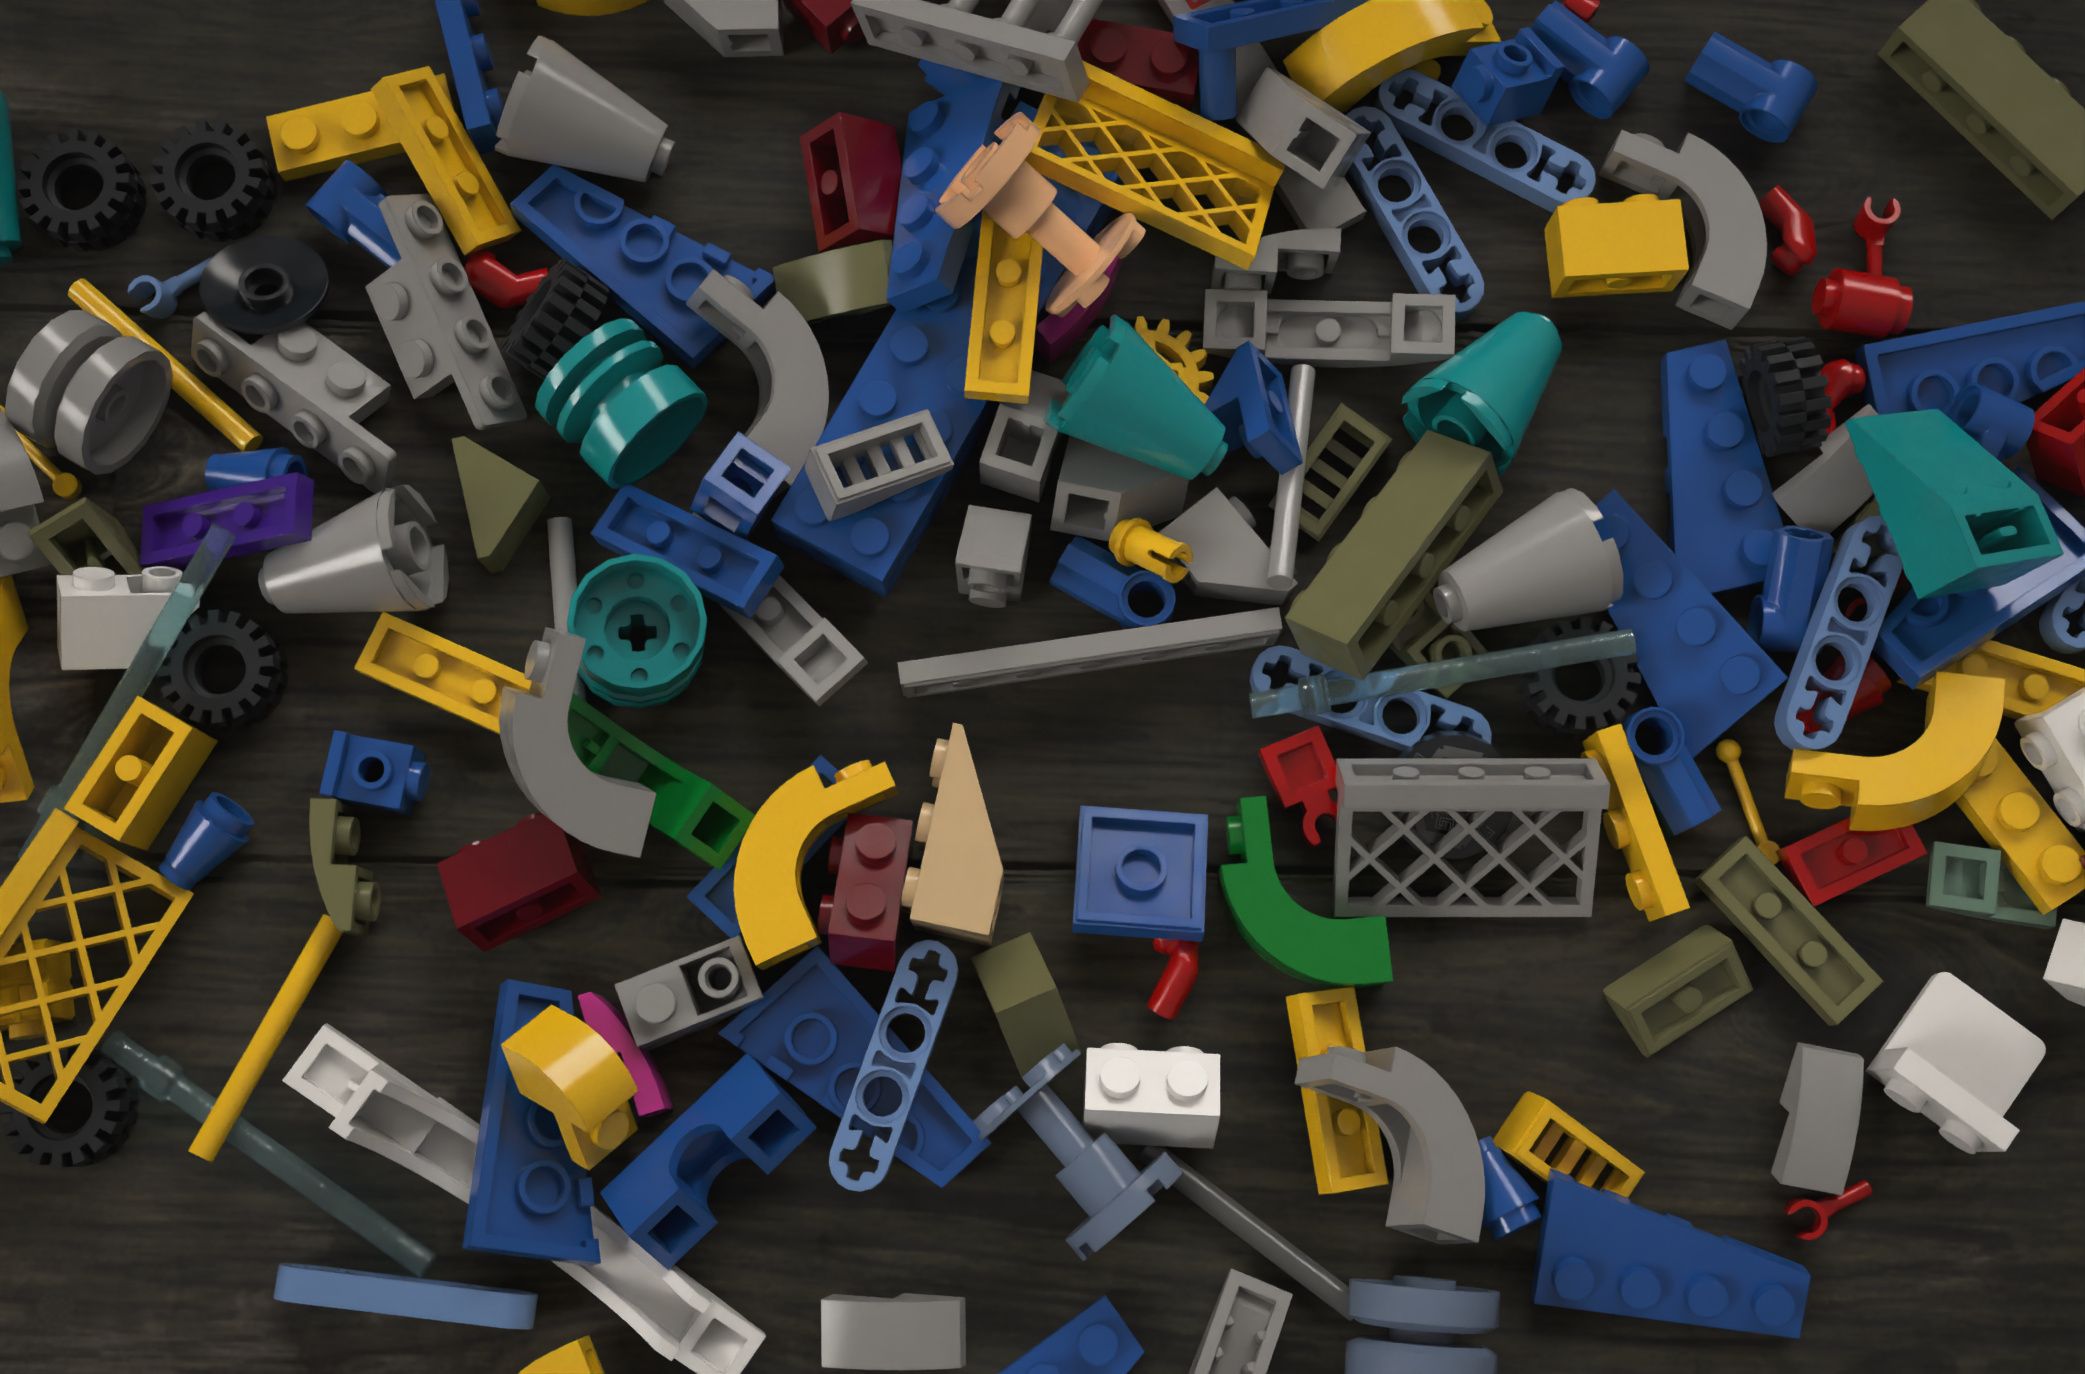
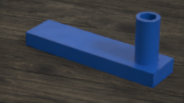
M1247 0L1173 16L1174 41L1199 51L1200 116L1208 120H1227L1237 116L1236 47L1323 28L1369 0Z

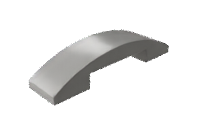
M1205 289L1203 349L1208 354L1232 358L1240 345L1250 341L1272 364L1295 366L1307 364L1312 367L1339 368L1383 367L1447 360L1454 356L1456 295L1393 293L1391 302L1267 299V290Z
M695 512L692 514V515H694V516H697V517L703 519L702 517H700L699 515H697ZM780 575L751 619L719 604L754 643L818 706H821L868 664L860 652L825 617L822 619Z

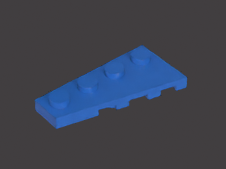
M984 77L939 99L927 101L909 112L886 298L901 314L953 293L975 225L969 221L961 228L954 229L935 213V208L941 205L939 200L944 191L982 144L987 148L993 142H996L998 145L1002 143V140L994 132L1005 122L1001 117L1005 103L1017 99L1020 86Z
M552 165L510 203L512 215L563 259L566 258L607 286L609 289L607 296L693 369L726 339L723 334L685 304L713 269L723 277L729 275L745 284L753 293L754 302L759 306L776 291L774 275L759 267L755 272L731 260V253L709 242L705 247L676 232V226L656 215H653L650 219L624 206V199L557 165Z
M2085 301L1866 344L1855 348L1856 362L1864 369L1866 374V383L1862 390L1865 405L1870 404L1879 415L1937 408L1946 415L1949 405L1956 394L1969 383L1976 382L2019 403L2072 379L2085 368Z
M1726 339L1668 352L1660 360L1663 437L1667 438L1668 467L1665 469L1666 494H1669L1670 527L1667 529L1668 547L1713 596L1764 585L1774 528L1784 527L1776 501L1772 495L1773 491Z
M2019 465L2013 473L2039 495L2064 554L2002 586L1920 600L1917 599L1912 588L1882 622L1873 646V650L1912 690L1934 677L1937 671H1943L2085 577V528Z
M1613 489L1596 504L1603 519L1593 522L1602 541L1614 538L1624 574L1622 597L1620 600L1612 602L1611 604L1614 606L1607 608L1619 633H1623L1630 641L1626 644L1629 652L1636 651L1639 659L1636 665L1657 705L1673 712L1681 721L1685 732L1684 744L1694 759L1787 681L1789 677L1626 500Z
M816 946L763 993V999L748 1006L718 1034L746 1053H749L768 1069L842 1119L878 1022L879 1014L834 964H830V959ZM888 1026L887 1038L891 1047L898 1052H911ZM926 1069L895 1156L943 1188L984 1151L991 1142L987 1137L983 1141L979 1139L978 1135L981 1131ZM880 1077L874 1079L865 1089L864 1101L866 1107L876 1116L885 1117L892 1115L902 1103L901 1087L891 1078ZM855 1115L852 1122L853 1127L864 1131V1134L871 1138V1140H874L875 1135H877L886 1143L889 1141L893 1130L892 1127L873 1126L862 1120L858 1115Z
M507 979L500 984L462 1249L594 1266L600 1264L601 1259L599 1240L594 1239L590 1207L595 1205L592 1177H587L586 1169L571 1160L554 1113L519 1093L501 1047L504 1041L551 1004L574 1016L571 990Z
M1550 1168L1530 1288V1295L1534 1304L1800 1338L1811 1278L1804 1265L1726 1235L1719 1237L1693 1227L1691 1222L1666 1212L1662 1215L1631 1203L1627 1197L1602 1188V1191L1596 1190L1574 1181L1570 1175Z

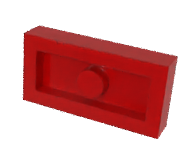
M1850 817L1781 848L1776 853L1793 886L1814 907L1927 854L1913 825L1883 831L1849 830Z

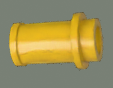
M1141 517L1121 520L1114 527L1110 535V551L1114 554L1117 562L1126 567L1138 565L1161 576L1170 583L1179 582L1189 571L1188 568L1169 559L1177 557L1185 562L1192 563L1193 551L1191 547L1154 531L1150 522Z

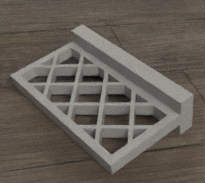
M1596 758L1336 759L1335 783L1338 790L1332 896L1334 917L1592 916L1602 809H1608L1610 783ZM1495 811H1512L1523 824L1496 846L1478 826ZM1526 811L1537 812L1533 816H1530ZM1561 811H1584L1582 829L1562 846L1542 828ZM1353 812H1382L1393 825L1367 846L1352 832ZM1397 812L1406 813L1401 817ZM1429 812H1447L1458 824L1431 846L1413 826ZM1462 812L1471 813L1466 817ZM1405 834L1423 854L1397 875L1378 856ZM1470 834L1488 854L1461 875L1443 856ZM1535 834L1553 853L1526 875L1507 856ZM1352 846L1359 854L1350 861ZM1578 851H1580L1579 863L1572 857ZM1369 863L1389 882L1373 897H1348L1349 881ZM1435 863L1453 883L1437 897H1420L1409 885ZM1500 863L1518 882L1501 897H1484L1473 885ZM1566 864L1577 875L1576 897H1548L1538 885L1560 866ZM1399 893H1401L1404 897H1396V896H1397ZM1466 893L1469 897H1460V896H1461L1462 894ZM1528 893H1530L1533 897H1524V896H1526Z

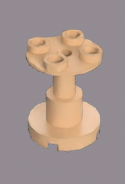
M1018 112L994 132L1002 140L1000 145L993 142L986 148L982 144L944 191L939 200L941 205L935 208V213L952 228L958 229L983 210L1014 239L1027 232L1067 268L1046 301V311L1049 314H1056L1059 318H1062L1077 303L1086 308L1100 296L1110 281V278L1103 272L1116 256L1119 259L1126 257L1142 240L1146 229L1136 221V216L1131 212L1124 213L1113 220L1092 239L1055 206L1052 201L1057 194V189L1025 161L1040 136V129L1022 112Z

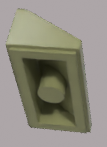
M1710 925L1699 927L1603 989L1608 1003L1642 1055L1646 1058L1753 991L1732 940Z

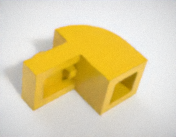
M551 1004L501 1044L519 1093L554 1113L571 1160L590 1171L638 1130L628 1103V1099L638 1092L630 1072L613 1048L594 1029L580 1019Z

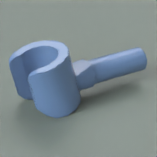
M212 257L164 282L149 275L139 276L130 283L128 294L137 299H145L156 292L154 300L150 304L143 306L140 312L157 319L170 317L177 308V296L200 282L201 274Z

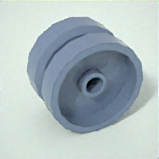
M1393 1276V1280L1349 1279L1347 1314L1362 1324L1388 1327L1389 1335L1362 1334L1346 1341L1344 1374H1497V1354L1483 1345L1455 1341V1333L1486 1334L1498 1328L1500 1292L1457 1286L1454 1280L1427 1277Z

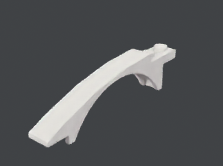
M324 1024L282 1081L336 1117L328 1128L344 1139L364 1146L401 1164L469 1204L480 1124L441 1097L435 1098L329 1024ZM591 1206L593 1237L599 1240L601 1263L588 1266L558 1261L552 1262L609 1306L639 1333L654 1350L670 1361L675 1358L697 1374H741L765 1339L766 1334L677 1266L673 1265L667 1270L634 1242L619 1223L595 1206Z

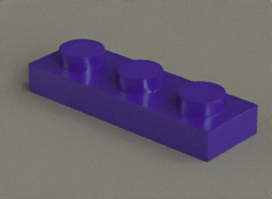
M294 472L143 506L140 566L145 568L167 566L178 569L311 541L314 480Z

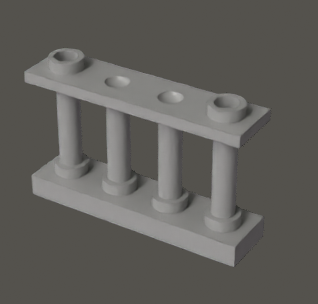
M852 0L850 3L869 45L1074 102H1079L1090 84L1077 43L1103 0H1074L1055 32L1047 34L1024 28L1041 0H1011L1001 18L994 19L971 14L980 0H950L948 4L941 5L922 0Z

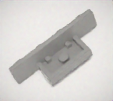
M431 195L387 196L379 202V208L402 259L365 286L413 399L433 397L455 382L476 429L485 430L519 424L527 418L526 410L472 286L468 282L467 274L448 234L442 216Z
M202 312L193 318L191 356L206 374L217 377L242 395L255 410L272 417L292 432L301 444L315 449L341 468L351 481L364 485L374 494L387 487H392L397 459L396 452L359 425L360 422L389 401L391 385L306 322H302L284 331L266 334L250 345L230 329L217 322L207 312Z

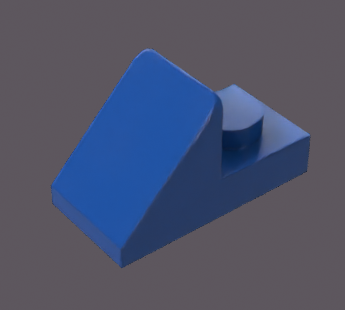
M1247 341L1237 348L1206 401L1205 406L1226 428L1222 440L1228 444L1227 451H1235L1245 445L1254 458L1259 459L1263 456L1283 475L1303 463L1283 377L1277 368L1250 341Z

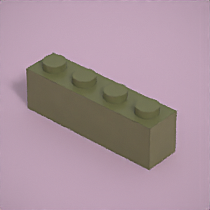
M1927 0L1896 29L1877 55L2051 220L2085 191V109L2071 97L2069 90L2061 81L2050 77L2026 54L2023 46L2015 38L2005 35L1982 13L1975 0Z
M1430 430L1425 432L1413 450L1408 451L1401 458L1397 471L1378 496L1373 497L1366 504L1362 517L1343 542L1337 544L1331 550L1326 564L1308 588L1301 591L1294 599L1285 619L1301 654L1363 681L1438 581L1440 572L1449 566L1503 493L1491 452Z

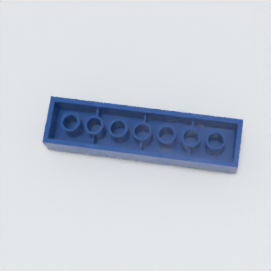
M1020 101L1012 116L1022 112L1033 122L1038 110ZM1093 141L1080 143L1088 155L1102 154ZM1058 145L1039 147L1061 158H1067ZM1116 172L1102 173L1106 179L1118 185H1125ZM1043 176L1057 189V194L1052 203L1092 239L1099 234L1113 208ZM982 210L970 220L975 227L953 293L903 314L896 309L815 445L818 446L928 409L954 463L952 470L856 513L829 522L809 481L804 464L771 519L778 540L886 599L1001 403L999 401L966 399L964 396ZM1045 248L1043 249L1036 325L1050 315L1046 311V301L1052 289L1067 269ZM913 434L905 437L904 440L915 464L924 461V457ZM889 446L881 448L891 472L898 470L899 467ZM862 456L856 459L865 480L874 478L865 457ZM839 466L835 469L843 488L848 487Z

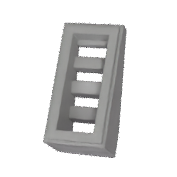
M926 409L810 448L805 463V471L825 516L830 522L856 513L952 470L954 463L929 410ZM912 434L924 457V461L916 464L904 440L905 437ZM887 445L899 467L898 470L892 472L881 448ZM862 456L865 457L874 478L865 480L856 459ZM839 466L848 487L843 488L835 469Z

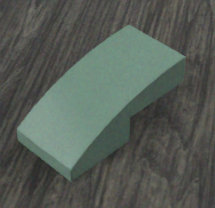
M1936 841L1931 843L1926 907L2034 928L2050 929L2056 927L2057 907L2044 916L2001 860V850Z

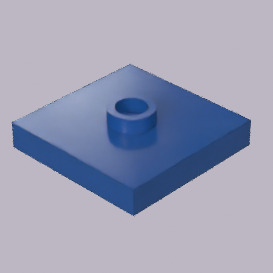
M1080 805L1072 932L1202 942L1205 924L1208 815Z

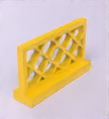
M1083 61L1090 84L1079 102L1044 94L1033 121L1040 129V136L1025 159L1037 172L1123 213L1131 212L1136 216V219L1245 270L1249 269L1256 256L1274 187L1284 171V163L1271 156L1260 144ZM1093 141L1102 154L1088 155L1080 143ZM1058 145L1067 158H1061L1039 147ZM1150 168L1159 181L1146 182L1137 169ZM1116 172L1125 185H1118L1106 179L1102 173ZM1206 194L1216 208L1203 209L1194 195ZM1172 198L1182 212H1176L1165 207L1160 199ZM1229 225L1240 241L1221 233L1217 226Z
M57 808L53 810L0 887V969L27 963L35 999L0 1007V1017L38 1008L47 1044L6 1055L0 1030V1074L2 1082H0V1101L42 1124H45L194 895L191 891L176 886L163 875L77 827L80 821ZM79 848L104 862L110 886L72 894L66 866ZM117 870L134 880L120 883ZM58 880L62 897L44 900ZM148 887L172 901L159 922L132 928L123 893ZM113 896L121 930L83 939L75 904ZM64 906L73 942L34 950L28 928V922L34 913ZM152 933L138 954L134 937ZM20 935L24 953L5 957ZM124 940L130 968L122 978L95 984L86 948ZM76 951L84 987L45 996L37 960ZM115 989L101 1011L97 993ZM87 996L93 1024L87 1034L57 1042L48 1005ZM78 1046L63 1069L59 1051ZM49 1054L55 1083L42 1103H39L15 1090L9 1063Z

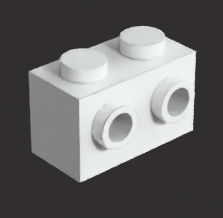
M1110 1043L1101 1048H1087L1083 1086L1082 1126L1094 1140L1106 1132L1115 1144L1213 1149L1220 1119V1054H1205L1200 1049L1189 1046L1173 1047L1166 1052L1138 1050L1136 1047L1125 1043Z

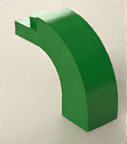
M572 693L568 711V733L572 747L582 764L593 773L640 783L654 791L656 797L648 826L698 858L721 870L746 833L755 814L712 783L663 756Z
M1266 796L1240 798L1235 805V816H1226L1225 826L1229 854H1240L1241 863L1221 865L1216 874L1224 906L1231 921L1244 940L1272 966L1291 977L1310 984L1330 988H1365L1384 986L1393 982L1386 917L1329 919L1315 915L1299 906L1286 893L1275 870Z

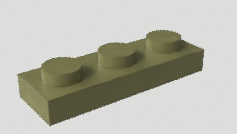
M1747 836L1739 838L1694 880L1696 885L1829 1026L1838 1025L1883 982L1876 972Z

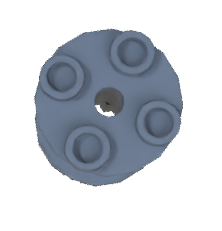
M1063 1043L1022 1077L1030 1087L1027 1092L1023 1094L1017 1086L1013 1087L983 1111L973 1123L981 1131L978 1137L983 1141L1018 1111L1065 1166L1055 1176L1089 1215L1072 1231L1065 1241L1084 1261L1093 1251L1097 1252L1155 1201L1152 1196L1163 1186L1167 1190L1182 1175L1183 1171L1165 1151L1138 1171L1106 1132L1096 1140L1093 1139L1048 1086L1054 1078L1081 1055L1078 1049L1072 1052Z

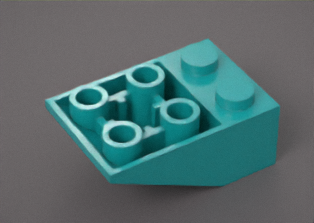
M1938 408L1851 418L1845 422L1854 444L1856 457L1863 466L1878 502L1880 515L1888 526L1902 560L1904 573L1911 582L1918 600L2002 586L2064 554L2039 495Z

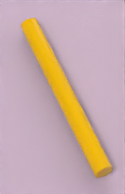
M84 278L79 279L71 285L68 290V297L80 308L113 325L122 334V337L133 336L161 351L170 360L173 375L171 389L242 452L254 451L260 446L263 436L88 280Z
M322 915L191 1144L189 1152L213 1163L343 932L337 930L330 916Z

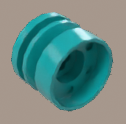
M623 318L603 324L583 337L564 354L545 378L537 393L535 408L550 425L557 426V431L567 443L582 442L580 454L584 461L612 489H621L625 482L630 485L638 483L660 468L694 433L704 417L708 405L705 393L677 365L666 364L661 366L664 356L660 348L653 341H646L643 330L633 320Z
M630 554L608 559L585 575L571 597L567 628L568 633L586 639L578 674L593 693L615 706L644 709L662 705L686 690L701 668L707 616L700 591L683 570L663 558ZM631 629H644V635L649 639L646 640L644 651H632V645L628 641L631 637Z

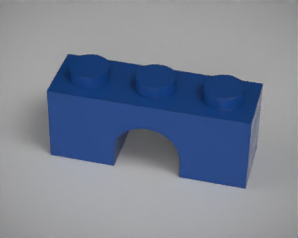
M747 1053L611 1181L600 1194L627 1235L669 1270L718 1223L708 1208L707 1197L712 1182L726 1166L740 1159H751L768 1175L817 1127L785 1088Z

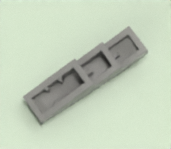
M1231 1268L1188 1374H1266L1293 1294Z

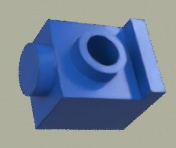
M1529 27L1519 29L1515 39L1470 48L1452 84V88L1488 127L1540 114L1565 66Z
M738 431L703 477L690 510L709 523L747 540L769 510L783 481L792 468Z
M334 730L319 794L329 799H337L348 805L412 816L415 801H422L426 795L430 780V766L428 763H424L426 754L413 745L356 736ZM374 761H382L384 765L382 777L378 781L368 782L372 763Z

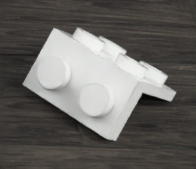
M1941 972L1931 976L1866 1072L1885 1085L1884 1092L1896 1103L1912 1112H1921L1940 1126L1939 1133L1957 1148L1970 1154H1975L1976 1152H2005L2020 1130L2004 1119L2003 1116L2045 1056L2046 1047L2040 1038L1953 974Z

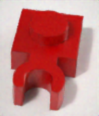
M1319 725L1261 748L1258 751V756L1282 811L1300 805L1304 813L1300 823V832L1304 842L1310 848L1321 843L1319 834L1315 829L1316 819L1321 816H1327L1335 822L1337 820V802L1332 801L1328 794L1337 789L1335 783L1336 763Z

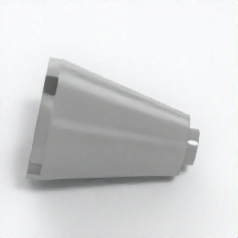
M538 36L527 52L528 55L537 58L533 72L526 70L524 73L521 71L517 73L498 125L496 136L502 139L495 145V151L511 157L645 183L651 172L662 176L676 143L666 138L669 125L554 40Z
M400 485L387 487L313 528L311 541L279 547L268 553L264 559L263 568L259 571L258 581L266 601L274 604L285 614L426 611L429 608L435 607L434 604L442 603L447 597L449 584L448 559L444 544L433 546L426 528L437 524L431 509L421 494L411 486Z
M1574 488L1556 492L1444 569L1439 574V587L1433 590L1434 603L1443 621L1447 624L1454 623L1461 631H1471L1602 612L1614 606L1611 603L1620 600L1623 594L1624 574L1614 538L1602 541L1593 522L1603 519L1597 506L1583 492Z

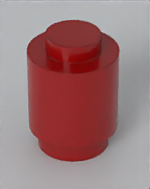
M1835 268L1827 279L1821 278L1818 281L1813 292L1811 309L1814 315H1818L1819 324L1822 329L1883 339L1888 334L1899 335L1904 331L1912 312L1913 293L1909 286L1900 285L1898 279L1894 277Z

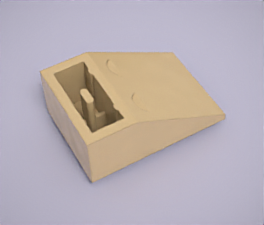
M953 723L949 740L938 738L936 741L930 777H933L932 787L938 788L935 804L923 802L915 841L919 842L918 849L924 850L921 869L908 868L902 892L901 906H904L905 913H910V921L915 931L991 947L1004 887L1003 867L963 725Z

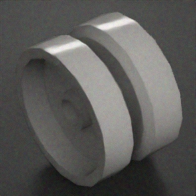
M69 310L52 319L32 338L17 361L7 387L5 404L7 418L14 429L22 435L46 448L57 447L58 453L95 475L112 473L133 458L146 444L160 422L169 400L173 379L170 360L161 351L133 336L122 337V334L113 325L86 310Z

